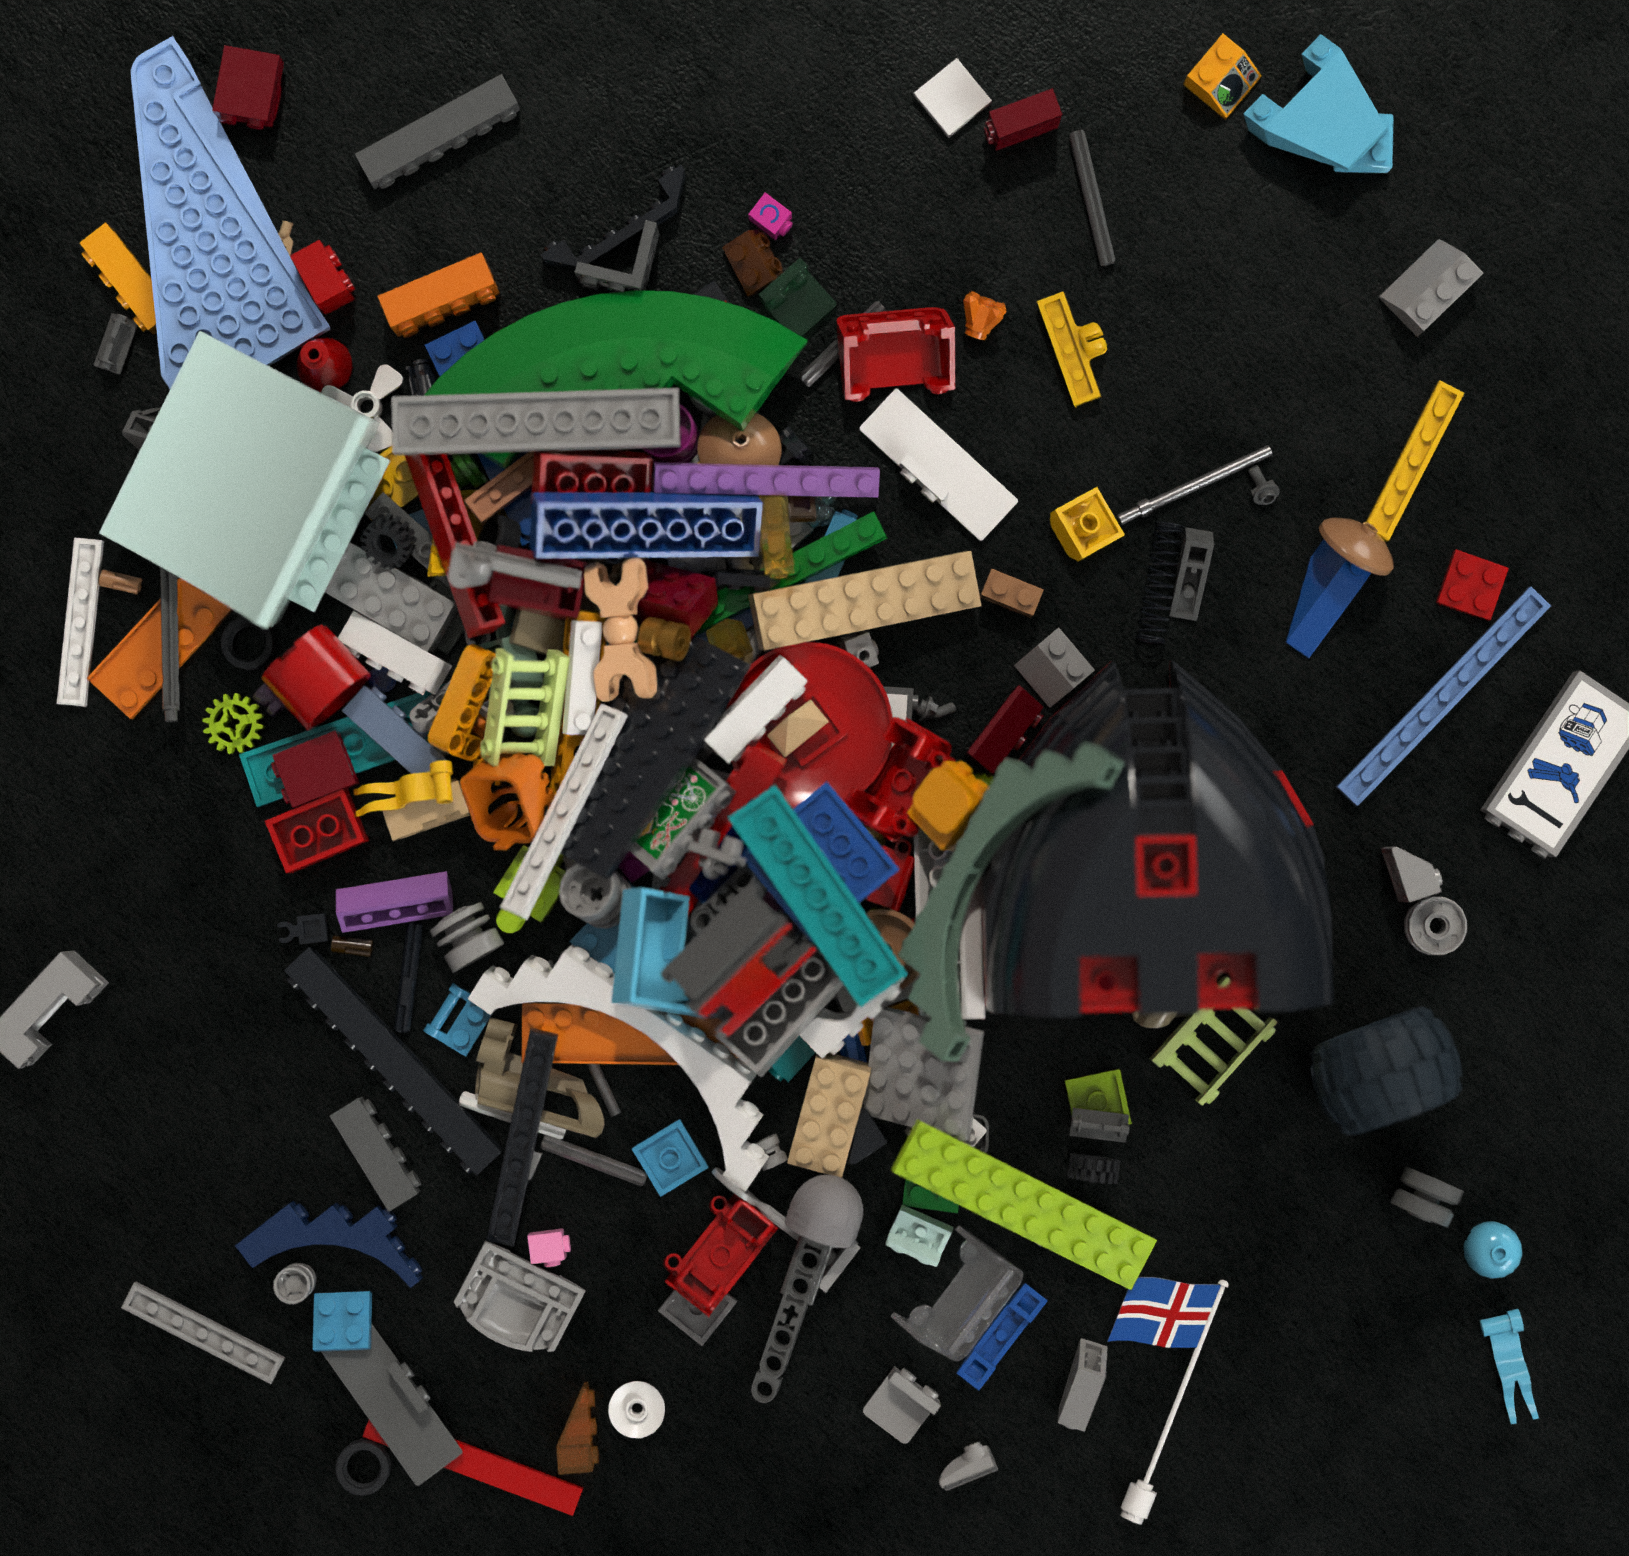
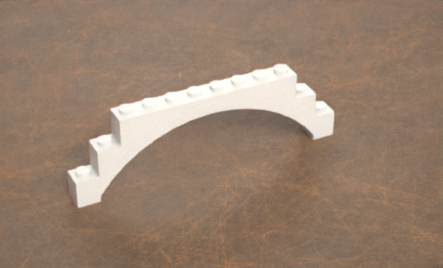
M571 945L563 952L554 968H551L545 959L531 955L522 964L514 979L510 977V974L505 969L494 965L484 972L468 1000L490 1015L498 1008L519 1003L560 1002L580 1005L601 1011L626 1022L649 1036L665 1049L685 1070L708 1105L717 1126L723 1148L726 1168L723 1175L743 1191L748 1189L769 1158L759 1145L747 1141L764 1114L759 1112V1109L753 1103L740 1099L757 1074L742 1060L730 1054L724 1045L714 1043L708 1039L701 1029L691 1027L685 1023L679 1014L611 1003L614 982L613 970L608 965L598 963L591 958L589 953L581 947Z

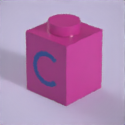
M767 193L763 194L748 214L749 221L774 240L779 235L784 236L793 224L790 221L792 219V212Z

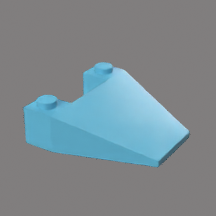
M1320 34L1301 54L1306 72L1313 76L1305 87L1284 108H1281L1262 94L1246 110L1244 117L1248 130L1267 145L1349 171L1387 132V127L1341 48Z

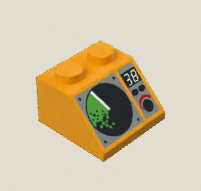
M1222 34L1187 75L1183 85L1224 119H1227L1261 78V74L1245 51L1225 34Z

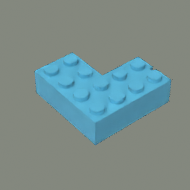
M647 888L623 889L611 1003L698 1017L687 1007L686 1004L690 999L684 995V990L675 980L667 983L661 976L662 970L684 949L689 896L663 893V891ZM713 1012L708 1018H718V1017H717L716 1014Z

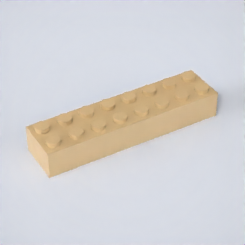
M971 551L748 595L759 650H768L981 606Z

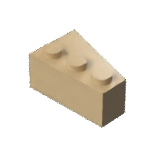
M456 778L451 779L453 802L437 804L436 799L411 802L398 810L383 811L392 841H397L469 816L470 812L461 789L460 781H457Z

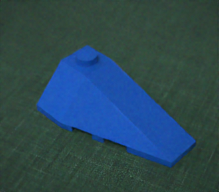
M1325 539L1322 540L1309 560L1298 604L1294 611L1285 642L1307 658H1310L1371 574L1341 556Z

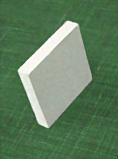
M957 58L914 92V97L948 138L992 102Z

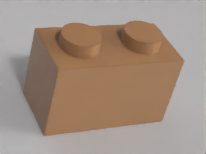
M991 569L980 598L1032 618L1043 589Z

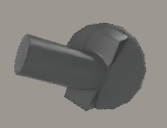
M1258 465L1250 468L1248 472L1256 485V488L1251 491L1254 502L1263 505L1273 503L1280 493L1279 487L1273 480L1266 482Z
M929 696L926 700L922 699L920 701L916 715L919 716L918 721L922 723L927 720L930 721L932 718L940 719L956 712V707L952 702L938 707L932 697Z

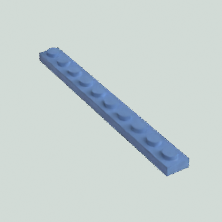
M1528 587L1352 769L1336 788L1355 806H1358L1551 605L1532 587Z

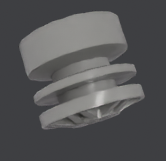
M575 863L566 871L562 878L559 893L561 902L568 912L596 928L608 929L620 923L623 889H632L628 880L616 871L609 879H604Z
M481 902L471 906H464L441 919L430 930L432 937H436L444 932L446 934L445 938L436 943L438 947L448 944L453 946V949L444 956L453 973L483 958L505 944L496 928L486 931L482 930L481 926L490 919L489 915L476 920L474 915L485 909Z

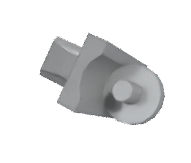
M703 828L698 841H690L688 849L708 856L707 859L701 858L699 861V866L704 867V875L707 878L715 879L719 873L726 874L727 867L723 865V862L731 865L745 866L746 858L740 856L743 841L725 836L722 848L718 849L716 847L721 833Z

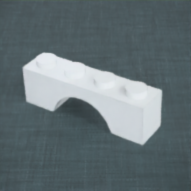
M905 977L861 1008L858 1005L855 1010L846 1013L833 1012L824 1008L799 1036L822 1059L829 1052L835 1055L845 1045L842 1040L848 1034L854 1037L864 1027L861 1022L867 1016L872 1020L883 1009L880 1004L886 998L891 1002L902 991L899 986L905 980Z

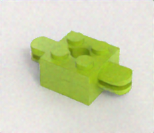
M528 845L522 846L494 890V893L503 899L530 848ZM559 854L531 910L530 916L539 922L545 921L560 897L561 880L567 871L560 867L564 862V855ZM502 908L496 917L498 927L506 933L519 931L526 919Z

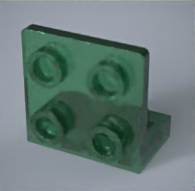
M801 258L758 294L759 301L781 325L801 337L836 307V302L808 272V265Z

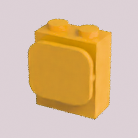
M945 761L940 768L933 769L915 792L913 797L914 804L907 812L938 847L945 851L956 850V844L967 830L970 818L978 810L985 791L990 788L985 782L976 779L971 774L972 769L962 761Z

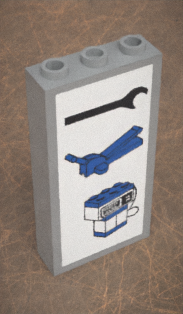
M1580 670L1573 672L1481 808V811L1486 814L1485 819L1497 827L1503 825L1509 829L1508 835L1521 843L1525 840L1533 846L1531 850L1542 858L1547 856L1557 857L1629 749V703Z

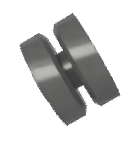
M1405 1166L1400 1180L1403 1184L1414 1188L1415 1191L1411 1193L1403 1189H1396L1390 1203L1407 1210L1406 1213L1429 1223L1432 1221L1449 1228L1454 1214L1450 1209L1439 1205V1202L1442 1200L1452 1205L1459 1204L1464 1191Z

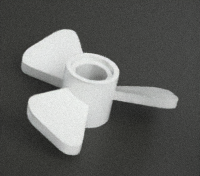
M381 365L376 372L370 391H360L354 396L331 385H327L322 389V395L331 397L362 413L360 410L361 404L365 400H372L374 403L373 409L369 413L362 414L380 422V425L368 449L378 452L392 446V430L380 418L383 412V405L380 400L402 385L403 377L400 373L389 365Z

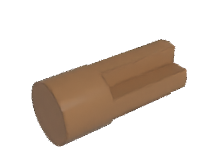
M102 570L100 574L99 586L137 595L142 587L141 578L108 570Z

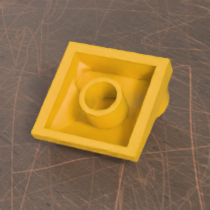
M1098 487L1050 513V524L1068 556L1077 561L1086 558L1125 535Z

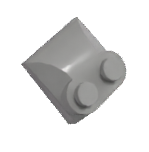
M978 1442L965 1447V1453L953 1460L943 1471L939 1481L941 1487L948 1491L998 1471L994 1457L987 1445L982 1446Z

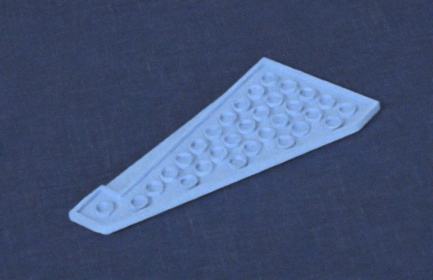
M172 36L140 54L135 59L131 68V82L162 379L170 390L199 331L270 366L306 343L330 330V326L312 300L219 119L213 113V108L190 62L174 37Z

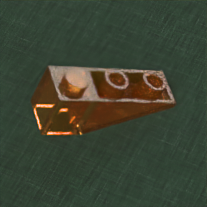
M584 1382L557 1444L559 1474L593 1472L594 1463H599L598 1446H593L592 1435H597L596 1418H591L590 1407H595L594 1390H589V1382Z

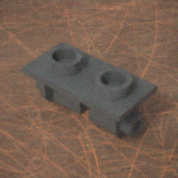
M111 314L94 366L121 375L138 326L134 320L128 319V317L121 314Z
M1073 1108L1070 1136L1126 1143V1136L1129 1134V1114Z

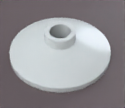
M641 1381L628 1382L620 1386L612 1395L609 1403V1417L612 1425L618 1432L630 1438H643L654 1433L661 1425L665 1414L664 1400L659 1391L652 1385ZM639 1403L642 1405L643 1410L636 1413L633 1411L632 1405Z

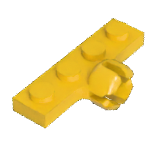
M1063 291L1037 301L1074 406L1076 407L1100 398L1101 394L1092 372L1090 361L1094 357L1105 354L1107 344L1104 338L1091 342L1088 341L1102 336L1101 328L1094 322L1084 326H1077Z

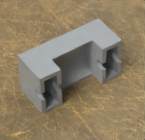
M75 951L60 952L0 1017V1052L18 1069L33 1065L52 1045L38 1032L48 1019L68 998L76 1006L83 1003H91L109 982Z

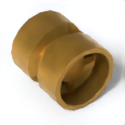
M652 617L647 618L642 623L638 635V646L642 653L655 656L662 654V657L680 661L686 656L691 642V633L687 625L674 622L668 623L665 620Z

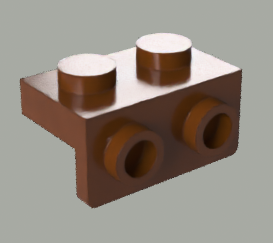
M760 229L748 230L722 247L747 296H753L771 283L785 278L781 262L774 256L769 247L768 237Z

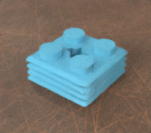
M1379 114L1387 127V132L1349 171L1335 166L1334 171L1388 173L1392 168L1393 115Z

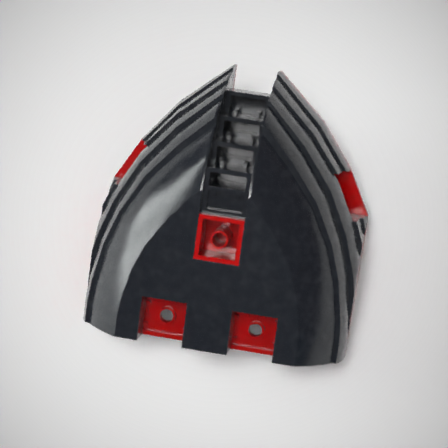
M1169 660V688L1123 689L1119 672L1116 669V663L1110 662L1046 722L1018 760L1034 770L1036 760L1045 750L1059 753L1073 762L1076 751L1085 742L1102 747L1124 762V765L1111 788L1095 786L1067 794L1048 803L1028 817L997 849L981 874L986 1009L994 1013L1066 1017L1081 1016V1012L1137 1011L1140 1015L1199 1013V1009L1254 1008L1257 1011H1290L1333 1004L1331 909L1327 878L1324 870V855L1318 843L1314 824L1284 772L1240 717L1175 661ZM1220 971H1227L1231 977L1230 983L1225 987H1219L1215 983V976ZM1103 974H1110L1114 979V985L1109 990H1102L1098 986V979Z

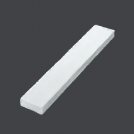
M74 538L57 704L87 707L89 690L87 677L91 671L99 578L104 541Z

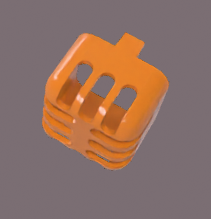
M502 754L499 757L498 766H493L483 759L460 781L475 829L484 840L497 842L493 846L494 850H507L514 843L532 842L545 817L544 807L546 805L550 807L552 803L550 801L554 798L553 789L546 787L549 783V777L546 773H541L544 763L535 755L515 754L512 756L511 754ZM497 780L509 781L513 785L500 788L493 793L491 791V785ZM507 793H517L519 801L506 802L489 814V805L498 797ZM518 804H521L524 812L523 816L514 825L507 827L516 818ZM527 822V825L525 827L520 828L524 823Z

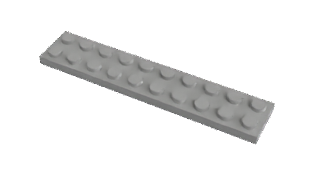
M679 389L392 397L393 454L426 455L680 447Z

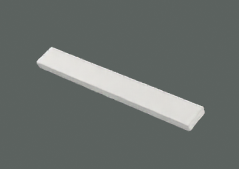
M600 704L500 908L523 919H528L627 718L625 713Z

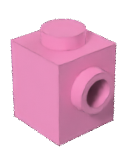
M564 1229L531 1232L528 1235L531 1264L544 1263V1267L561 1265L560 1260H565L567 1257L566 1252H571L569 1235H564Z

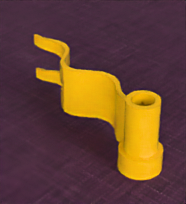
M445 760L435 761L429 764V772L408 774L395 782L371 783L354 789V795L366 793L396 794V797L377 800L364 805L356 811V817L373 811L398 810L405 807L406 804L417 801L436 799L437 804L453 802L450 777L453 774L452 762Z

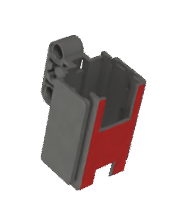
M746 867L738 869L694 912L690 922L698 935L662 970L661 974L667 983L675 980L684 990V995L690 999L686 1004L687 1007L700 1019H707L713 1012L722 1023L715 1031L722 1037H729L817 951L809 940L803 941L791 928L792 926L786 921V915L780 909L775 911L765 902L763 897L766 894L767 888L754 872Z

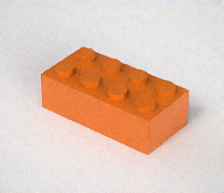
M481 252L378 295V299L392 330L398 337L403 335L406 338L419 332L418 328L427 324L429 327L441 324L445 321L444 317L465 314L470 311V306L480 303V305L489 304L496 300L495 296L499 295L500 292L488 263Z

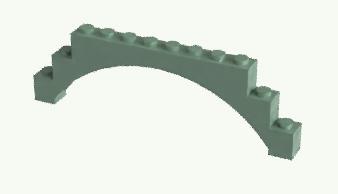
M1084 742L1076 751L1073 762L1059 753L1044 750L1043 754L1036 760L1034 770L1021 761L1005 758L1004 762L998 767L996 777L990 788L985 791L978 810L970 818L967 830L957 842L956 850L950 861L944 866L938 883L930 891L926 905L917 915L914 927L904 939L898 957L921 974L914 982L908 999L932 1017L924 1026L923 1034L918 1042L942 1061L958 1062L972 1038L966 1033L961 1014L957 964L964 918L981 874L1007 837L1043 806L1067 794L1095 786L1111 788L1124 762L1102 747Z

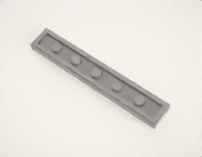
M138 1282L133 1283L121 1307L269 1384L273 1383L285 1359L280 1354Z

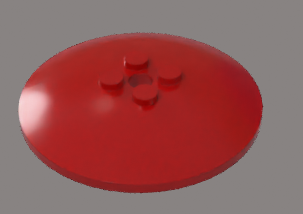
M803 642L776 648L764 654L750 665L749 671L725 711L779 655L785 658L808 681L804 685L806 689L796 700L791 698L784 706L786 708L785 712L777 720L771 719L764 726L766 728L764 734L756 741L752 739L745 748L747 749L748 746L753 748L760 742L784 757L767 735L789 715L812 700L829 722L788 756L784 757L787 759V762L772 786H777L792 809L825 782H828L845 802L853 787L865 791L873 783L889 755L892 742L883 739L882 736L893 716L884 687L864 662L841 648L815 642ZM740 759L735 762L731 760L734 769L739 771L744 762Z

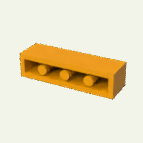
M105 222L80 242V245L85 250L81 254L92 267L95 264L102 271L99 277L108 288L114 286L118 291L119 295L116 298L126 310L131 308L137 315L133 320L143 332L148 329L155 335L157 329L152 279L115 231Z

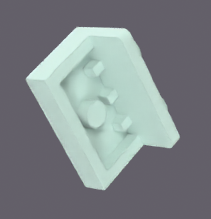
M901 1205L889 1231L886 1245L898 1253H905L916 1258L923 1264L937 1267L941 1254L952 1234L953 1227Z

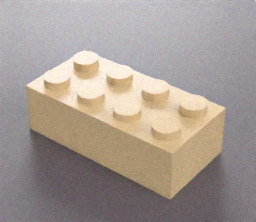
M830 1052L823 1059L816 1054L787 1164L842 1178L871 1074V1068L868 1067L869 1063L837 1054L832 1055Z

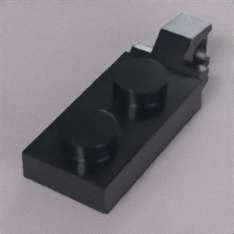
M704 568L701 570V575L715 578L716 588L721 584L727 585L728 589L732 590L751 586L754 587V591L764 592L770 591L771 587L780 583L779 571L738 568Z

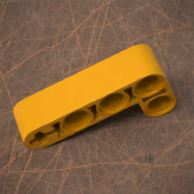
M470 644L464 649L428 734L429 744L468 761L476 760L479 757L482 740L470 734L492 683V660L496 653L476 644Z

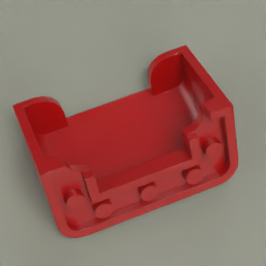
M929 307L850 314L837 318L840 371L845 400L862 401L870 395V388L924 384L934 394H943L947 390H955V326L944 309Z

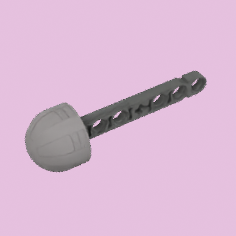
M834 1175L813 1177L797 1190L791 1201L785 1218V1224L800 1236L780 1291L784 1295L760 1361V1369L757 1371L752 1384V1396L758 1402H770L779 1391L783 1377L780 1376L785 1372L808 1305H813L832 1248H850L855 1244L863 1218V1204L859 1193L853 1185L841 1177ZM805 1253H813L816 1256L817 1264L815 1267H808L804 1264L803 1255ZM796 1279H804L807 1282V1292L799 1293L795 1290L794 1281ZM793 1305L798 1315L791 1319L790 1324H785L789 1316V1311L785 1310V1308L788 1309ZM784 1330L788 1332L790 1342L786 1345L780 1344L776 1340L777 1331ZM776 1356L779 1358L781 1368L779 1370L770 1369L767 1365L768 1357ZM760 1382L769 1383L772 1387V1394L769 1396L762 1395L758 1390V1384Z

